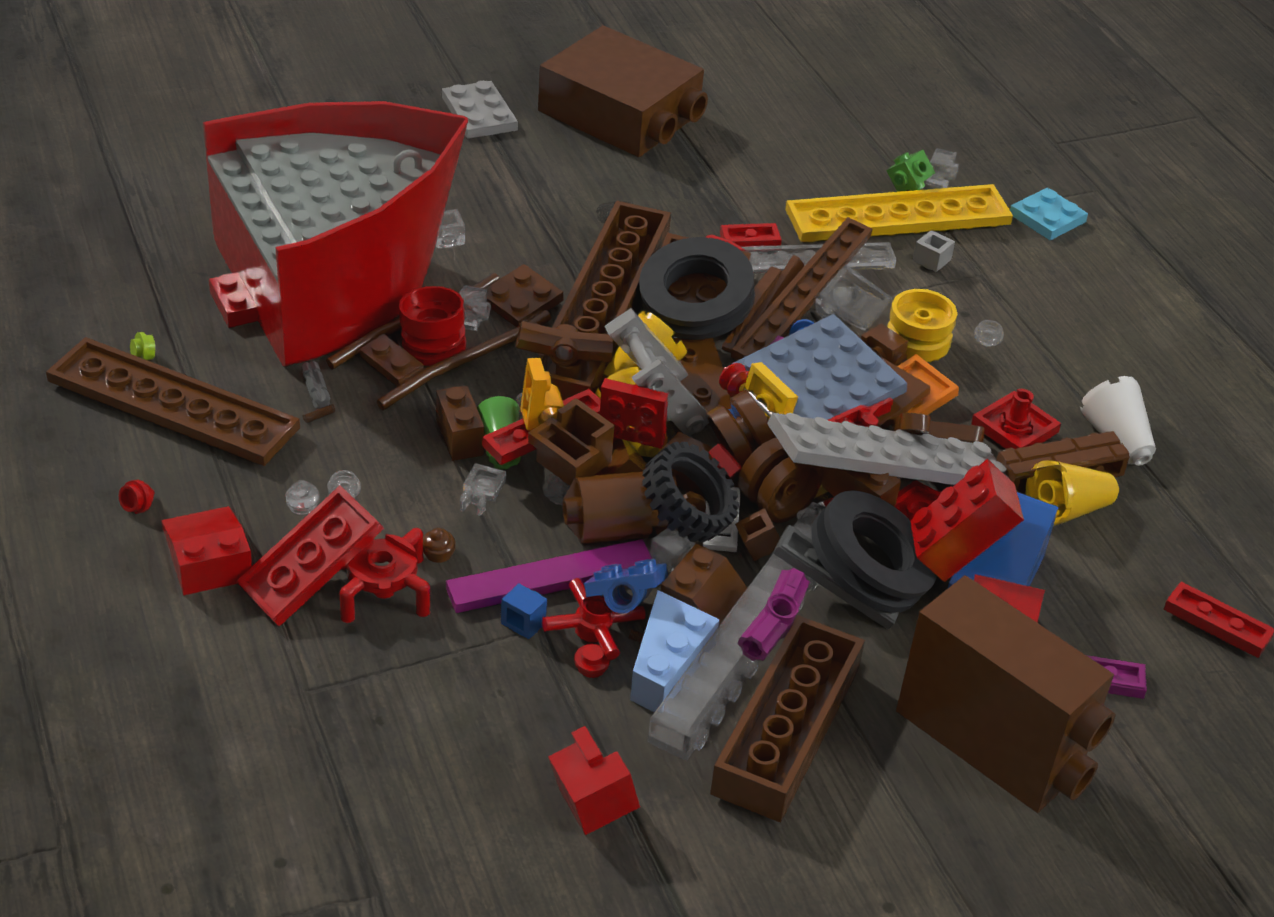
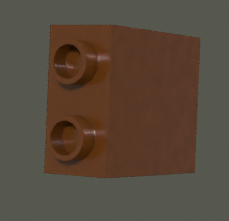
M602 25L540 65L538 111L630 154L641 157L657 144L668 143L675 134V131L689 121L697 122L702 117L708 103V96L702 91L704 69Z
M964 575L919 611L896 712L1038 814L1060 792L1070 800H1075L1084 792L1095 776L1098 763L1087 756V753L1094 750L1102 742L1114 723L1116 714L1104 706L1114 674Z

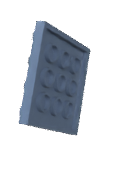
M834 314L734 362L743 364L747 371H750L752 363L762 362L798 396L793 413L805 418L815 419L816 417H821L828 420L859 405L871 406L889 397L894 399L907 392V382Z

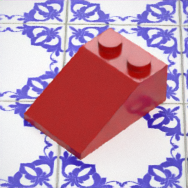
M229 506L161 520L183 596L238 584L236 581L252 567L251 550L243 527Z

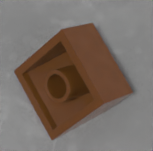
M695 544L661 584V592L719 619L716 642L721 641L753 598V595L728 559L699 544Z

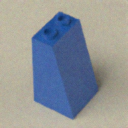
M1017 492L1024 521L954 574L948 588L964 575L974 580L975 574L1030 586L1045 556L1059 507Z

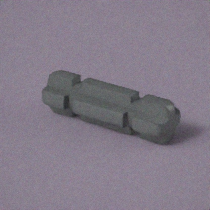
M315 361L305 362L302 365V374L306 380L305 383L310 397L313 399L314 408L321 409L329 404L331 405V398L326 390L327 387L320 372L319 364Z

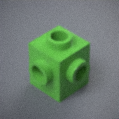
M923 149L911 155L906 152L893 160L895 164L886 170L897 192L920 190L925 186L924 181L935 174Z

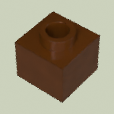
M765 508L735 523L754 561L774 552L780 536Z

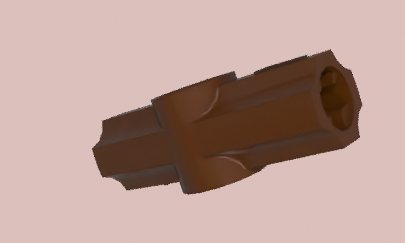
M522 321L518 331L516 348L548 355L555 364L569 366L577 360L612 362L613 339L609 334L579 332L574 326L568 324L551 328Z

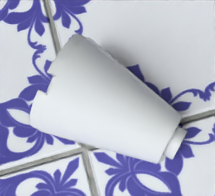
M1128 376L1118 377L1120 382L1110 384L1109 380L1102 382L1083 397L1082 403L1084 406L1083 408L1080 407L1083 416L1099 433L1114 431L1120 439V444L1123 443L1129 451L1130 458L1128 464L1140 466L1148 463L1152 459L1156 447L1138 382L1133 377Z

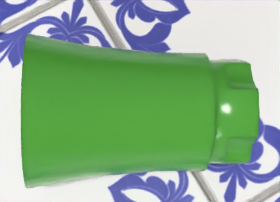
M491 397L482 401L477 406L484 424V436L519 420V405L509 397ZM486 450L489 462L494 464V468L500 470L517 465L521 457H518L500 465Z

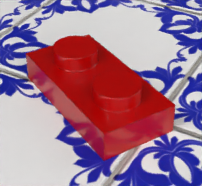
M776 223L721 225L720 237L731 240L744 250L781 248L782 239Z

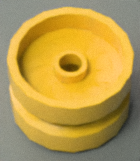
M928 289L906 290L895 296L891 305L890 321L887 327L909 341L906 351L907 359L917 354L926 362L936 361L947 355L953 337L952 331L958 315L957 309L949 298L938 292Z

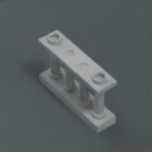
M632 308L604 326L609 336L641 369V371L632 376L633 381L640 387L669 393L667 417L684 434L691 436L709 424L706 417V412L708 411L680 382L688 376L684 366Z

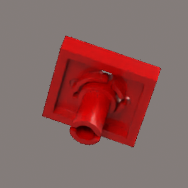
M605 378L601 385L600 415L615 425L614 438L662 449L666 435L669 393L640 387L636 383L632 385Z
M1017 389V392L1013 391L973 415L971 423L974 426L984 427V434L1005 449H1017L1032 446L1035 443H1043L1059 433L1061 427L1059 421L1032 403L1033 393L1026 389Z

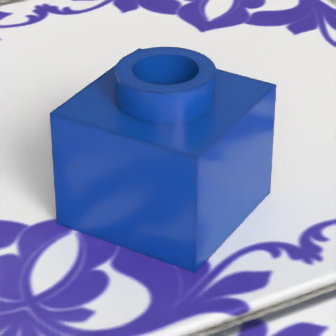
M518 583L501 599V624L527 639H530L542 628V618L546 617L547 598Z

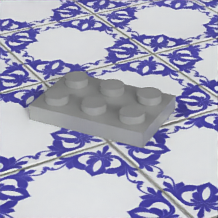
M478 81L473 84H458L442 88V98L451 113L468 118L465 131L467 139L518 130L517 119L492 81Z

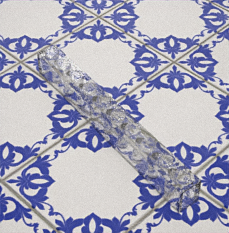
M811 502L794 525V528L812 539V524L826 507ZM775 554L770 557L650 718L648 743L685 761L690 758L695 749L700 751L703 748L712 725L718 726L725 715L727 704L729 701L735 702L737 700L744 680L746 678L751 679L759 665V660L752 661L743 655L742 649L738 645L739 638L765 607L781 571L791 570L794 568ZM805 575V578L810 582L806 593L809 590L814 591L818 583ZM805 593L804 598H803V600H802V602H801V605H800V607H799L798 612L801 610V608H802V606H803V604H804V602H805L806 593Z

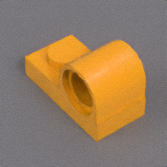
M527 358L520 407L526 429L533 430L551 417L557 420V410L564 406L559 389L551 384L549 371H544L541 358Z

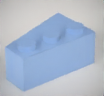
M658 590L633 669L630 700L662 716L715 650L719 619Z

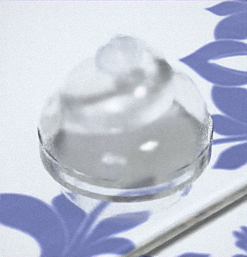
M298 480L286 491L285 499L292 512L305 515L316 508L320 496L319 491L312 483Z

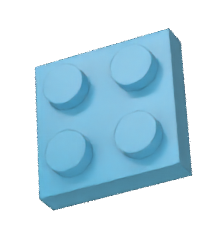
M1045 188L1011 205L1010 208L1014 218L1048 240H1052L1085 223L1088 213L1079 208L1075 203L1069 202L1049 188Z

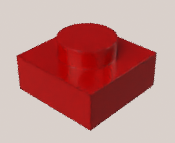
M717 444L708 452L712 458L719 462L717 467L719 469L724 468L729 477L734 478L740 473L742 466L722 444Z

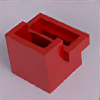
M583 726L571 732L574 744L548 756L561 794L584 835H587L640 808L631 774L619 753L616 751L603 758L586 726Z

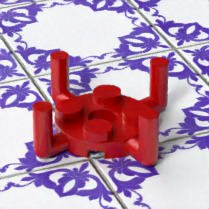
M413 528L403 537L385 534V539H373L342 568L347 569V577L350 580L340 590V613L343 622L351 623L355 620L354 596L361 590L374 593L376 597L385 599L390 598L396 591L407 586L416 591V614L420 617H426L430 614V584L417 576L418 564L423 561V531L420 528ZM385 562H389V563H390V564L385 565V566H378V565H375V564H374V563H385Z

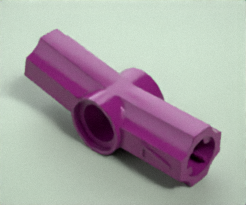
M795 568L781 571L765 607L739 638L738 645L741 647L744 656L752 661H764L780 639L786 637L810 583L805 578L803 572Z

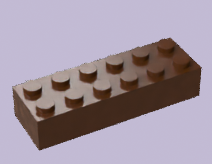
M797 615L714 765L710 795L781 823L859 670L865 643L864 639Z

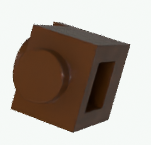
M882 323L861 335V340L880 358H884L896 366L906 361L909 341Z

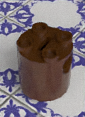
M643 472L574 478L563 499V516L565 524L578 538L580 544L650 537V534L653 533V528L658 527L659 518L657 517L658 511H653L649 505L651 499H646L644 492L648 488L642 485V480L645 478L642 476Z

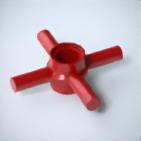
M580 578L570 581L569 587L580 607H578L574 614L543 617V630L552 631L575 628L576 634L581 639L588 642H599L607 659H616L620 655V651L609 632L612 623L644 620V607L637 606L632 611L624 614L616 613L607 606L604 596L586 597L585 586Z

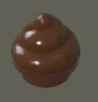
M438 527L428 531L423 536V553L428 560L441 563L451 558L456 548V542L450 532Z

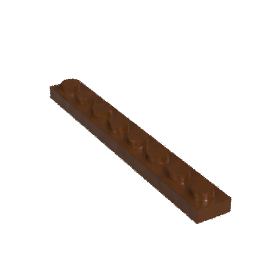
M847 217L732 348L731 358L738 361L769 346L777 336L785 338L790 332L791 326L805 315L870 239L872 228Z

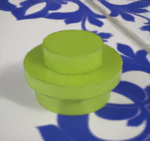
M137 332L135 339H131L130 342L131 354L145 360H153L155 357V341L153 336L146 335L144 332Z

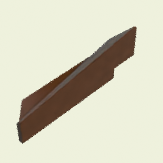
M793 255L783 271L773 266L768 269L754 287L755 299L750 313L723 342L722 350L731 353L732 348L805 265L798 256Z

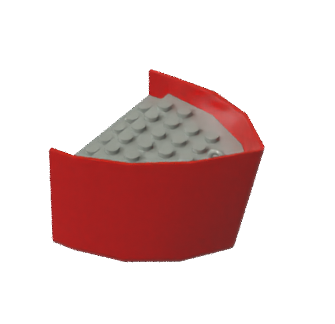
M386 101L304 103L203 122L213 234L216 245L232 273L210 278L209 286L210 294L228 328L258 321L281 364L285 367L313 360L342 349L375 328L395 319L399 315L400 300L406 293L422 288L430 266L467 128L468 118L463 115Z

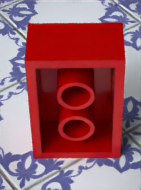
M986 459L979 466L976 465L969 469L964 478L953 487L950 486L944 489L938 499L932 504L919 509L910 522L916 557L945 582L1024 521L1015 484L990 460Z

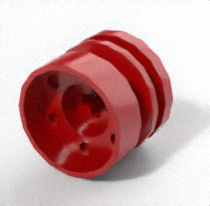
M426 286L414 289L403 296L399 303V316L402 327V348L423 365L431 366L466 350L464 300L459 293L441 286Z

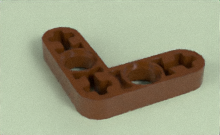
M901 413L893 419L892 431L900 429L917 435L926 433L943 439L953 437L970 443L975 441L983 443L985 428L981 426L930 421V415L918 413Z

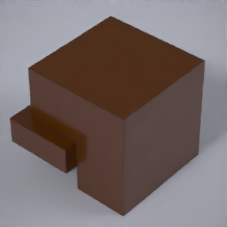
M575 398L557 410V420L551 417L528 432V443L537 448L536 461L571 486L575 477L594 476L611 464L615 425Z

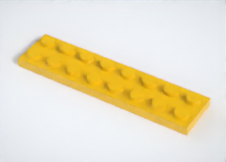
M994 184L787 200L785 208L801 242L828 240L847 217L872 228L871 236H892L895 234L921 233L931 230L947 231L987 226L997 227L999 225H1011L1013 218L1011 211Z

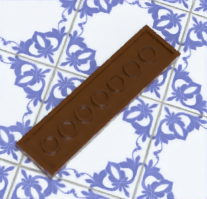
M87 337L83 338L46 371L47 381L262 466H265L300 429V418Z

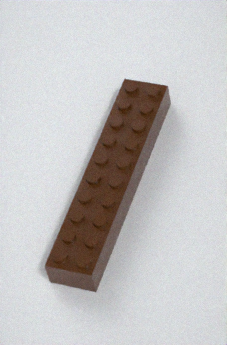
M616 201L552 328L568 324L574 326L579 332L608 334L604 327L630 308L636 313L641 302L639 279L642 268L646 261L657 250L662 248L667 232H670L671 212ZM614 340L612 357L619 347V345ZM538 354L537 358H541L544 371H549L551 384L557 386L562 400L587 389H590L595 394L598 388L599 390L601 389L602 382L604 381L603 372L609 363L577 360L572 365L560 366L555 364L548 355Z

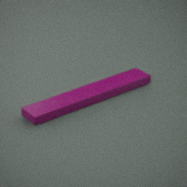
M643 539L446 580V590L455 613L501 604V599L518 583L543 595L570 589L569 583L575 578H580L584 584L594 576L593 572L600 571L603 566L621 564L622 569H628L630 566H635V562L652 559Z

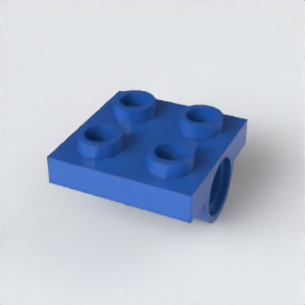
M647 559L635 562V566H630L628 569H622L621 564L603 566L600 571L593 572L594 576L586 581L584 586L586 597L604 595L605 603L612 611L621 614L628 613L650 595L652 588L657 587L668 577L666 563L656 564L655 559ZM624 585L632 590L633 595L627 593Z

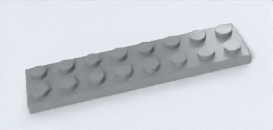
M772 413L767 423L794 463L874 474L889 473V476L953 485L963 479L969 469L976 465L979 466L986 459L990 460L1002 473L1005 474L1006 467L996 461V458L991 453V449L979 441L974 443L963 442L953 437L943 439L926 433L922 435L910 434L900 429L896 431L884 430L874 425L869 427L858 426L848 421L838 423L821 417H816L815 419L805 418L794 413H787L786 415Z

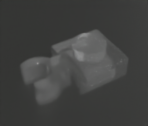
M475 463L463 484L460 510L465 511L468 505L475 504L477 505V515L481 516L486 509V500L495 502L506 482V471Z

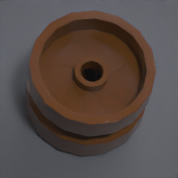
M743 390L730 398V405L736 418L722 405H718L706 412V417L718 440L742 467L754 452L751 445L757 449L763 443L777 438L767 424L769 421L767 416L747 390Z
M773 438L758 447L746 460L739 473L737 486L740 489V493L748 501L758 506L759 510L765 508L771 521L781 523L796 517L799 511L808 507L821 486L823 473L820 466L794 463L779 440Z

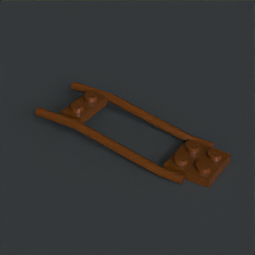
M523 264L501 279L496 273H493L474 286L459 292L464 303L480 297L481 302L515 326V328L434 365L423 368L421 362L387 337L402 330L400 318L370 331L327 358L326 362L333 370L357 354H360L364 361L397 386L377 400V405L384 411L431 379L516 341L522 321L538 325H544L550 321L551 315L548 311L564 301L563 291Z

